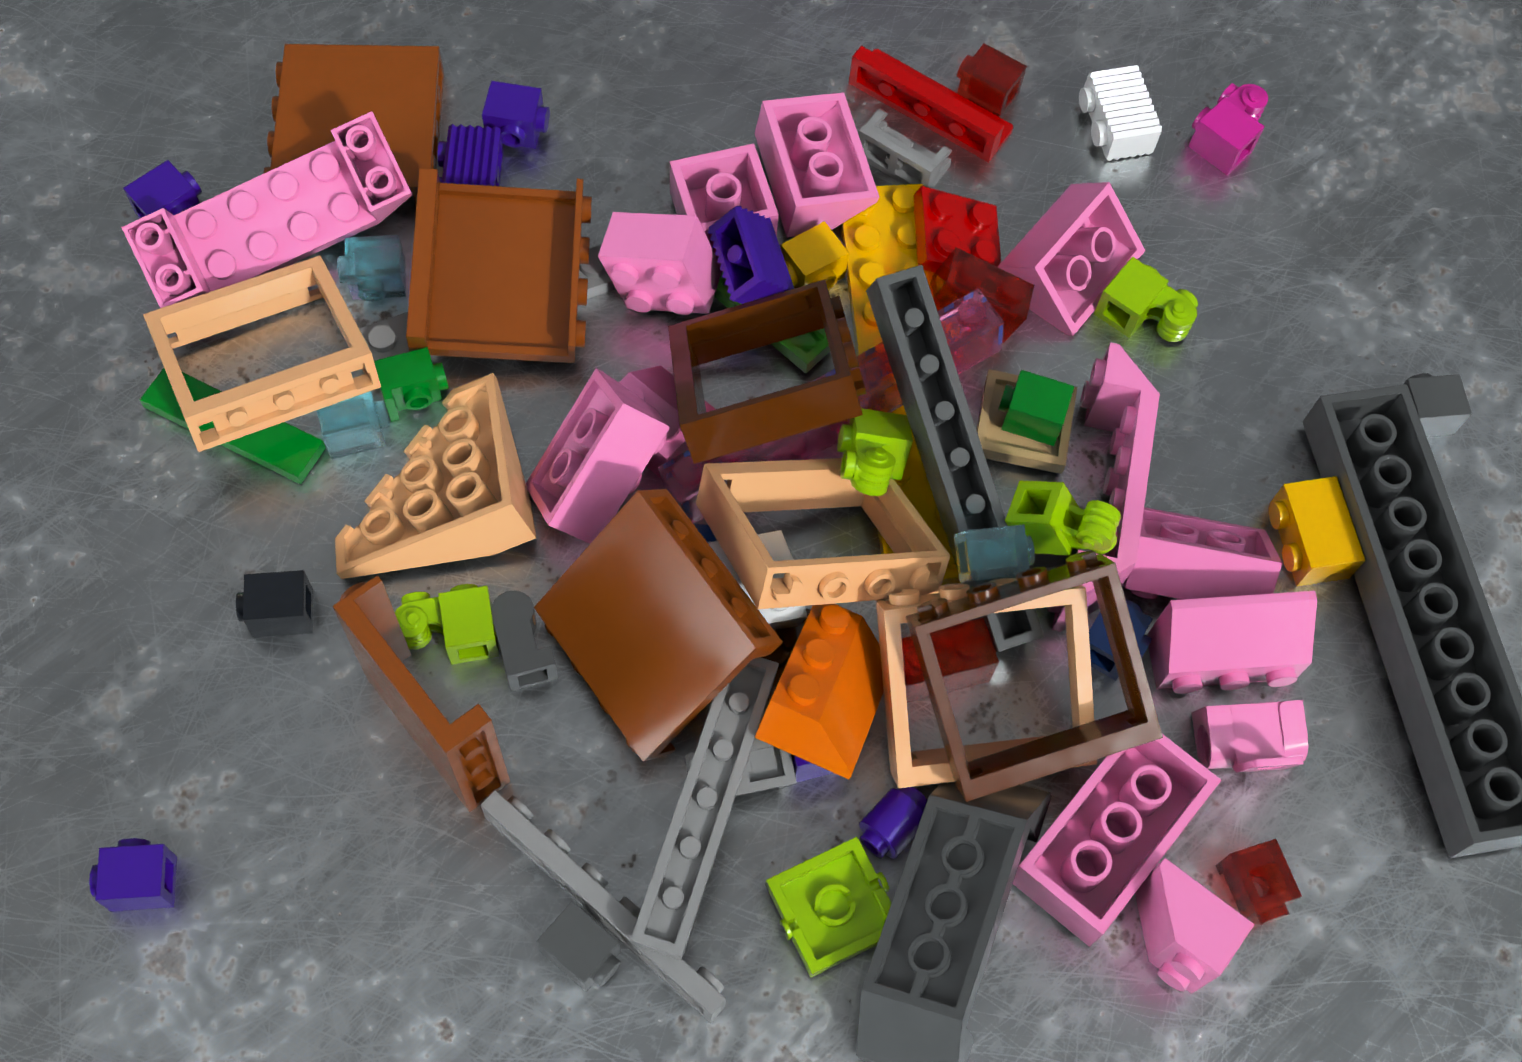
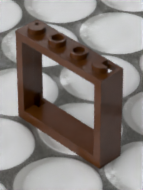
M825 280L668 326L679 425L694 464L863 415L858 396L867 394L852 338L840 296L830 298ZM825 329L836 371L835 375L706 412L699 365L809 332Z
M1095 551L1077 553L1065 559L1067 565L1048 571L1046 567L1030 568L1016 575L1017 581L1002 586H997V583L993 582L980 584L967 590V597L949 603L945 598L930 600L919 605L917 613L906 616L955 785L966 802L1163 738L1116 563L1102 554L1096 555ZM1092 581L1128 710L968 762L930 633Z

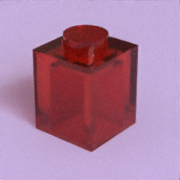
M983 43L974 56L967 55L958 69L957 78L961 79L958 94L1001 118L1020 93L1027 66Z

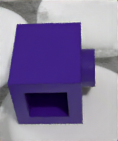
M491 81L482 112L483 126H489L490 128L497 126L500 128L502 143L506 146L536 149L540 132H547L550 118L549 107L543 106L542 88Z
M169 160L123 188L135 214L139 218L162 208L176 215L200 204L197 196L202 194V190L188 171L180 173Z
M139 838L119 840L117 847L99 848L98 864L93 865L90 871L89 885L91 894L95 897V901L110 912L174 908L177 856L165 844L151 845L149 840Z

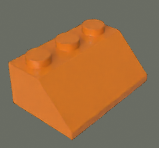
M836 604L812 606L754 737L848 780L854 771L884 692L880 644L863 616Z

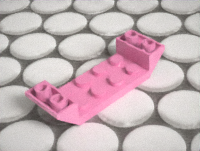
M371 111L332 129L331 132L335 141L185 211L173 215L162 208L121 227L159 307L163 308L292 265L381 223L408 200L413 194L374 113Z
M1110 342L1103 359L1096 358L1093 363L1090 381H1085L1080 407L1087 409L1084 426L1113 432L1109 454L1116 455L1114 468L1109 467L1103 493L1110 495L1109 504L1118 509L1121 519L1115 533L1117 536L1115 547L1102 555L1116 563L1121 585H1123L1137 562L1160 393L1120 344ZM1078 550L1077 553L1086 552V551ZM1092 581L1082 584L1086 587L1088 615L1100 608ZM1064 605L1047 607L1048 612L1055 613L1052 630L1060 632L1065 630Z

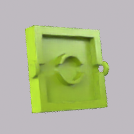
M858 837L767 879L765 882V886L782 918L779 920V923L786 932L787 940L792 939L810 978L877 946L891 906V901L887 895L890 888L883 873L879 872L876 874Z

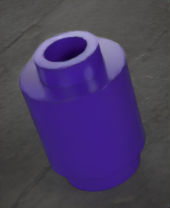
M914 787L891 788L859 822V828L863 833L860 836L861 843L868 851L880 859L885 855L896 859L916 835L927 803L925 796Z

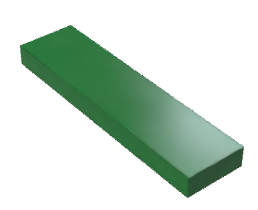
M163 368L140 398V402L144 408L189 429L166 371ZM183 373L194 401L222 392ZM213 421L199 426L201 432L215 427ZM286 422L221 444V446L300 485L326 449L323 440Z

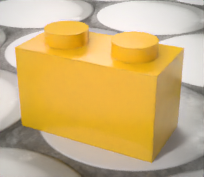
M1337 476L1283 484L1269 503V519L1272 527L1278 529L1283 544V563L1287 571L1292 572L1296 587L1349 579L1366 560Z

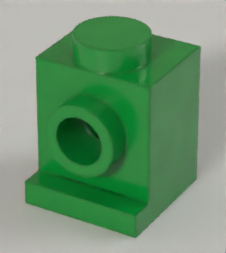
M428 347L374 361L391 422L400 420L399 411L406 409L420 410L428 407L433 402L441 401L440 391L449 389L442 362L432 363Z

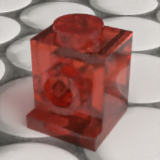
M1277 839L1230 853L1216 865L1219 875L1223 874L1240 914L1247 919L1257 916L1260 925L1269 924L1290 915L1287 906L1302 897ZM1253 882L1261 886L1263 891L1262 897H1259Z

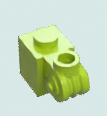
M1132 257L1104 289L1094 315L1128 338L1134 334L1144 320L1154 319L1159 321L1157 332L1162 339L1169 342H1178L1187 336L1197 317L1196 308L1198 301L1188 290H1174L1167 285L1169 280L1161 276L1155 268L1145 265Z
M861 408L863 415L851 418L849 425L842 424L840 427L837 450L844 453L840 475L842 479L850 480L852 486L859 492L870 496H881L887 492L890 479L902 480L913 443L911 427L907 415Z
M1019 480L1005 522L1026 553L1070 556L1072 549H1086L1095 551L1096 554H1105L1111 551L1117 543L1115 533L1121 519V514L1111 504L1099 500H1091L1087 503L1085 509H1081L1064 482Z
M461 584L451 588L450 592L438 593L439 597L431 598L427 592H412L401 598L402 605L396 609L395 614L409 649L418 650L424 648L429 644L432 633H439L444 636L445 648L451 665L500 657L497 635L492 619V602L488 586L478 587L475 584Z

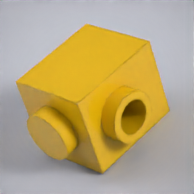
M825 221L782 243L780 246L794 288L825 280L829 291L837 281L846 277L849 252Z

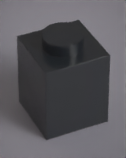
M305 571L244 574V592L236 594L237 618L239 622L244 621L254 638L313 633V588Z

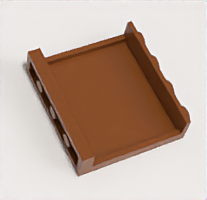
M285 44L283 62L276 63V82L280 88L279 96L272 97V117L274 122H276L275 131H269L267 137L268 153L272 157L271 166L265 167L263 174L335 141L331 132L332 129L372 111L413 194L411 197H414L415 205H417L419 168L438 169V143L440 141L444 70L439 46Z
M419 168L406 331L409 352L428 347L430 355L575 363L576 347L585 348L586 320H577L578 305L587 306L588 278H579L580 264H589L590 237H581L582 223L591 224L592 196H583V179L577 178L576 191L440 183L438 169Z
M667 489L638 490L534 606V609L544 621L548 633L561 645L570 658L574 670L585 679L597 696L601 708L611 716L625 736L629 748L638 754L642 762L672 754L676 749L671 741L752 659L771 655L783 643Z
M377 575L367 583L359 582L348 588L342 594L340 601L332 607L366 678L469 812L473 811L494 790L498 792L510 783L492 720L478 703L450 724L402 663L412 655L383 581Z

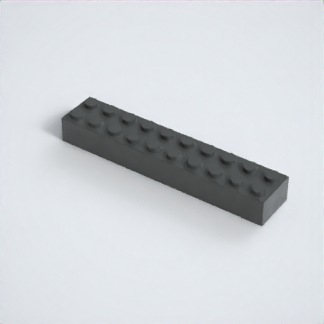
M1408 385L1320 396L1303 420V425L1321 478L1334 476L1338 478L1366 561L1356 570L1354 577L1448 857L1455 858L1522 846V696Z

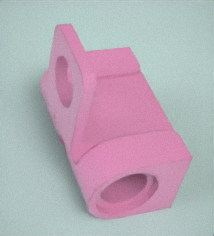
M1303 700L1205 706L1191 712L1199 762L1207 769L1233 768L1236 773L1282 770L1303 765V762L1306 760L1308 754V733Z

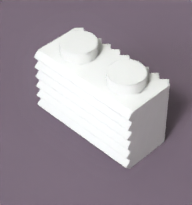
M1138 65L1089 72L1084 88H1081L1079 92V104L1082 112L1089 113L1091 117V136L1094 145L1102 147L1107 161L1112 159L1118 160L1121 157L1126 159L1129 156L1133 158L1136 155L1142 156L1145 153L1147 155L1153 153L1162 132V125H1159V118H1157L1154 111V105L1151 104V98H1149V92L1146 91V85H1144V80L1141 78Z

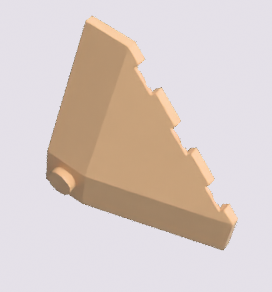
M494 373L450 391L442 401L448 412L433 429L424 424L403 452L410 459L398 476L393 478L391 475L385 474L364 502L370 507V511L363 518L362 522L355 529L352 526L345 525L336 536V572L341 579L492 556L536 539L530 497L498 380Z

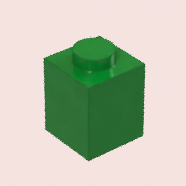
M1021 370L1015 386L1009 384L1005 386L998 407L999 411L1006 413L1001 430L1054 446L1064 424L1075 386Z

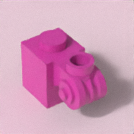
M1234 83L1230 84L1223 91L1217 101V105L1213 109L1207 106L1195 118L1192 124L1195 132L1188 147L1228 176L1253 152L1265 127L1258 121L1268 103L1267 92L1255 84H1244L1240 87Z

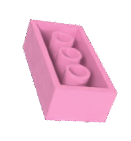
M1162 734L1163 738L1107 756L1018 866L1013 885L1089 947L1106 932L1222 781L1164 734Z

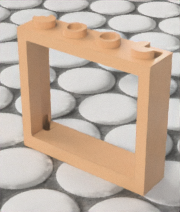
M321 255L143 314L198 452L381 387L372 353ZM314 285L318 286V288L313 289L311 291L308 290V287ZM324 298L349 348L197 401L193 400L174 354V348ZM176 332L177 336L167 337L168 334ZM362 369L363 375L355 378L352 377L351 372ZM213 421L214 428L200 431L199 426Z
M842 458L704 464L696 505L757 609L889 599V594L902 593V589L919 590V595L939 593V587L942 584L950 554L894 479L889 480L888 489L884 495L870 496L863 494L852 486L850 480L841 478ZM861 506L894 553L773 561L744 512ZM785 573L784 578H773V575Z
M1000 578L991 580L989 583L993 582L997 583V586H1002L1017 581V579ZM968 584L943 585L939 587V593L919 595V590L902 589V593L889 594V599L876 600L890 773L898 788L955 782L945 748L911 752L900 624L907 623L906 616L917 613V607L927 601L945 598L949 603L967 597L966 592L970 589ZM1082 584L994 612L1064 605L1072 728L1095 721L1086 587ZM1046 736L964 745L963 748L969 762ZM1093 760L1075 767L1097 765V760Z

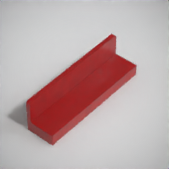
M860 46L852 56L849 84L988 163L1013 131L1011 123L879 49L870 51Z

